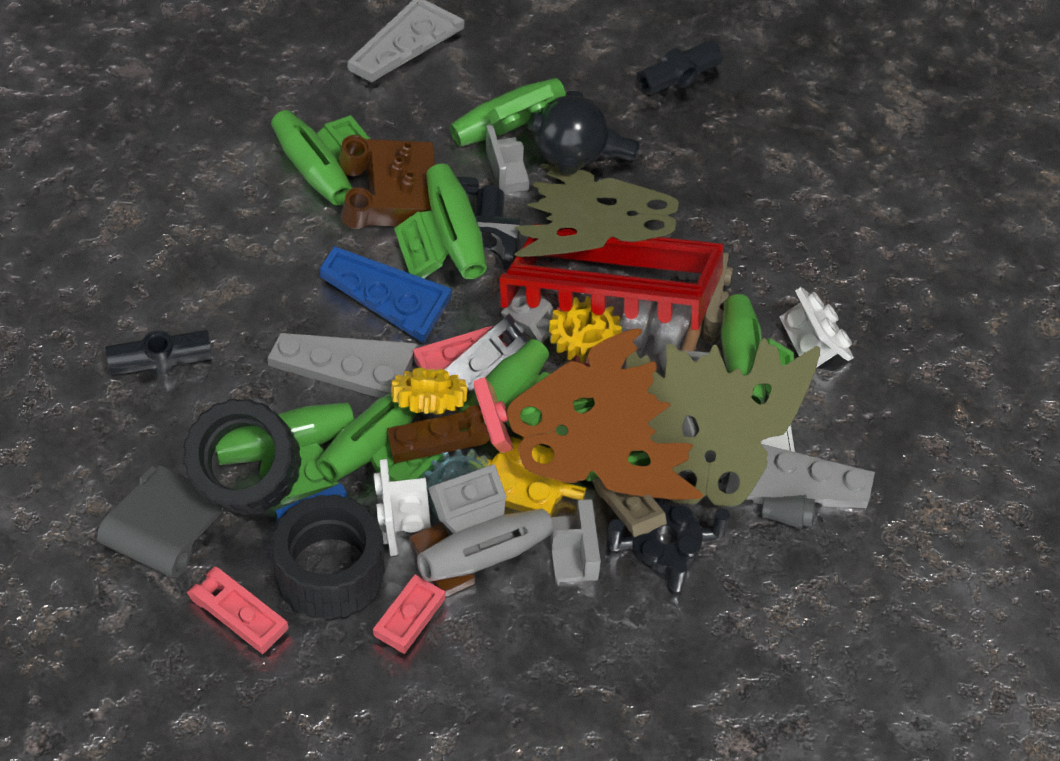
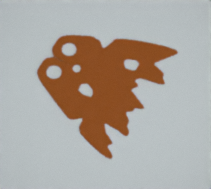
M640 328L624 331L592 347L587 355L589 367L579 362L570 361L511 402L507 409V416L513 432L524 437L518 446V452L522 465L527 471L538 476L568 483L583 481L591 471H594L602 480L607 490L642 497L650 494L652 498L674 500L700 499L703 497L702 492L673 471L674 467L689 459L688 452L692 449L693 445L689 443H655L650 439L656 431L648 425V422L671 405L668 402L658 401L655 395L647 392L654 382L652 374L656 371V363L653 361L641 366L622 369L625 359L638 349L633 344V341L642 333ZM579 398H593L595 403L592 409L582 414L575 411L573 401ZM533 406L541 411L542 420L539 424L529 426L522 422L520 413L525 407ZM557 426H566L568 433L560 436L555 432ZM539 444L550 446L554 451V459L547 464L536 462L532 457L533 448ZM631 451H645L651 463L648 466L632 465L628 461V457Z

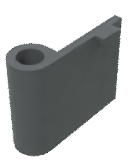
M161 465L157 468L151 466L140 477V484L103 519L97 533V541L163 574L177 578L189 563L193 542L220 516L224 509L216 506L201 495L187 477Z

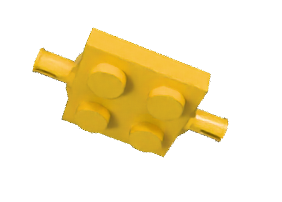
M510 437L513 450L505 453L499 452L493 460L474 454L470 460L469 469L474 470L495 464L507 497L505 499V507L517 511L544 509L551 517L555 505L563 496L575 500H584L586 494V487L538 476L527 471L522 465L518 452V446L522 440ZM537 445L532 450V457L538 463L547 464L554 459V451L551 448Z

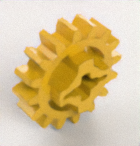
M589 296L585 298V302H580L574 297L573 307L568 312H564L561 309L560 311L554 310L552 320L549 323L551 344H557L556 351L558 353L567 351L568 360L579 356L581 363H585L592 347L612 336L622 333V326H620L621 317L613 316L614 307H607L603 315H595L591 310V298Z
M420 367L413 369L412 372L404 371V375H396L395 380H392L391 396L392 401L398 402L401 408L409 406L410 411L415 413L424 412L428 414L430 412L438 415L445 413L446 409L455 411V406H464V402L467 400V385L465 379H459L457 374L449 376V372L444 369L434 370Z

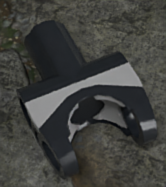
M485 185L478 189L475 205V217L482 234L484 251H491L497 254L501 259L502 265H504L503 270H508L516 258L514 254L518 252L519 231L514 227L520 226V218L503 217L504 191L494 185Z

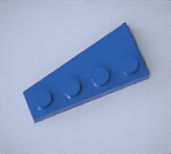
M335 246L320 267L321 278L423 344L452 297V289Z

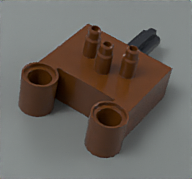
M349 135L342 141L338 159L340 167L348 176H358L364 170H367L369 191L365 188L355 187L346 193L341 213L342 221L346 226L354 229H359L366 225L398 226L418 211H431L426 173L429 168L435 165L433 142L365 139L358 135ZM457 177L467 195L475 196L477 194L479 182L476 178Z

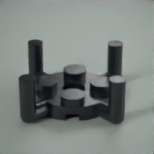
M653 498L665 512L666 525L636 537L632 534L622 536L624 527L622 521L612 520L609 523L607 548L610 551L632 550L634 556L640 562L644 561L656 572L667 574L671 591L680 592L684 587L687 569L698 556L702 542L722 540L725 537L730 513L727 509H718L713 526L701 528L688 507L683 505H666L664 498ZM667 533L672 535L676 541L672 544H663L657 539V536Z

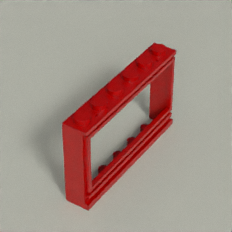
M561 228L558 230L557 235L570 236L578 232L574 228ZM612 236L600 248L543 255L546 257L701 273L697 284L534 266L539 256H516L507 272L500 276L501 307L508 308L521 286H526V302L531 308L539 306L541 302V288L558 290L559 308L564 312L570 311L573 307V292L591 294V310L598 316L603 315L606 310V296L624 298V314L628 319L637 318L639 314V300L658 302V319L662 323H669L671 321L673 303L692 306L691 330H698L723 273V244L664 237L630 242L621 241ZM528 237V239L526 240L525 244L521 249L532 244L538 239Z

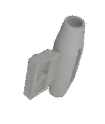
M495 464L429 487L428 490L440 522H443L453 534L420 553L417 557L418 569L422 577L428 582L475 573L516 557L549 537L553 533L552 519L544 509L504 515L505 499L507 497Z

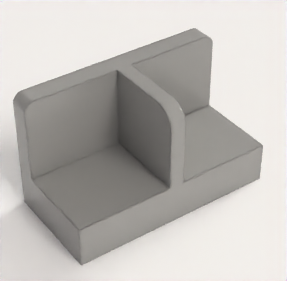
M493 125L486 126V153L496 186L503 190L504 194L529 190L530 182L523 162L524 147L522 142L517 141L516 137L497 140Z
M578 500L576 516L551 517L553 533L549 537L556 582L598 580L601 560L592 500Z

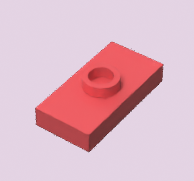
M485 377L473 381L475 393L492 444L502 453L513 450L514 448L505 424L509 420L504 402H498L494 387Z

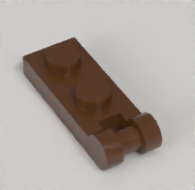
M472 405L461 413L387 428L394 464L487 443L490 436L486 425L483 424L485 420L480 406Z

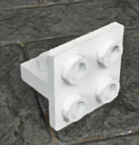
M801 286L796 289L795 292L800 303L781 315L780 319L798 355L801 356L815 346H819L820 356L817 367L836 354H839L847 361L853 359L854 357L849 349L852 342L845 331L838 328L836 322L839 320V317L831 305L827 304L824 306L815 292L809 294Z
M387 459L380 460L381 473H374L375 490L378 500V522L380 529H382L383 544H389L390 556L398 555L396 532L405 531L413 533L431 527L426 478L390 482Z

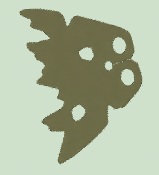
M540 164V167L550 171L547 175L558 178L565 184L533 182V186L538 188V192L546 196V198L540 199L537 203L527 205L552 213L546 219L553 222L546 225L514 227L520 231L521 235L538 239L514 255L518 257L543 256L603 247L612 236L621 241L630 242L665 236L675 231L676 220L668 215L677 212L679 203L676 198L667 194L613 178H606L595 182L594 175L587 171L577 169L575 174L566 175L559 172V167L551 164ZM597 198H613L617 200V204L611 206L599 203ZM652 200H662L667 203V207L655 210L649 208L647 203ZM636 211L638 214L636 216H629L627 212ZM649 220H659L665 226L659 230H649L644 227V223ZM561 228H574L578 232L570 236L557 235L558 230Z
M763 338L759 344L751 372L743 376L739 368L731 373L727 372L717 345H713L707 356L703 355L695 362L687 352H680L675 345L666 344L667 362L665 378L655 371L652 374L654 382L647 392L655 395L658 401L668 402L671 405L648 422V425L656 431L650 439L655 443L692 444L693 447L688 452L689 459L674 467L673 471L677 474L683 470L693 471L697 476L695 488L703 493V497L707 495L715 505L737 506L750 495L767 467L768 453L761 445V441L784 435L804 400L820 356L819 346H815L790 363L782 366L778 348L770 345ZM636 351L626 358L627 368L651 362L647 355L639 358ZM758 384H770L772 390L767 402L762 405L757 404L752 399L755 386ZM686 415L694 417L698 423L700 430L695 437L683 436L682 425ZM707 451H714L716 459L709 464V462L705 461L704 455ZM726 472H734L740 479L739 488L731 494L723 493L718 487L720 476ZM702 498L687 500H670H672L675 503L681 504H696Z

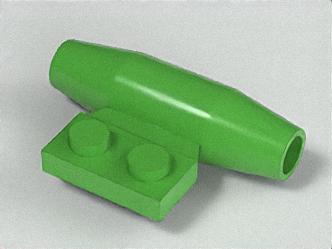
M558 78L521 86L480 104L450 124L451 136L458 147L486 141V126L493 125L496 137L527 124L532 112L540 113L550 101L565 96V89Z
M283 110L277 113L272 119L271 124L285 154L309 185L333 205L339 206L344 204L345 195L352 187L338 163L342 141L349 135H358L365 139H370L351 115L324 124V127L316 133L291 111Z
M436 164L429 168L426 173L431 211H418L394 228L408 271L415 276L426 278L443 266V261L449 254L463 278H478L486 272L487 266L482 234L467 193L450 166L447 164Z
M735 294L728 297L724 302L721 339L724 364L727 372L731 373L739 368L743 376L751 372L759 344L763 338L761 327L750 299L745 295ZM770 338L767 339L770 345L778 348L782 366L794 360L793 351ZM758 384L755 386L752 399L757 404H764L765 389L767 395L770 396L772 390L770 384Z
M530 339L516 353L503 359L485 377L494 387L498 402L503 401L507 409L511 402L519 395L551 374L543 372L541 375H538L549 357L548 349L543 343L536 339ZM475 389L467 397L464 406L461 407L458 413L464 412L469 406L479 405ZM528 406L521 410L520 418L525 424L535 426L541 422L542 413L538 408Z
M390 392L375 401L340 431L318 459L317 467L327 480L336 482L370 461L376 472L381 473L380 460L387 459L390 482L421 479L444 460L448 452L394 464L387 428L409 424L418 413L410 411L409 406L399 407L398 402L392 401Z
M349 403L305 406L278 413L295 434L294 437L299 443V452L302 460L297 482H295L288 497L286 496L281 500V503L277 506L307 498L338 485L337 481L327 480L317 467L318 459L325 452L319 445L336 438L340 431L354 420ZM243 426L226 434L216 446L215 454L219 465L262 461L259 471L260 479L262 480L272 467L275 457V445L265 430L257 426Z

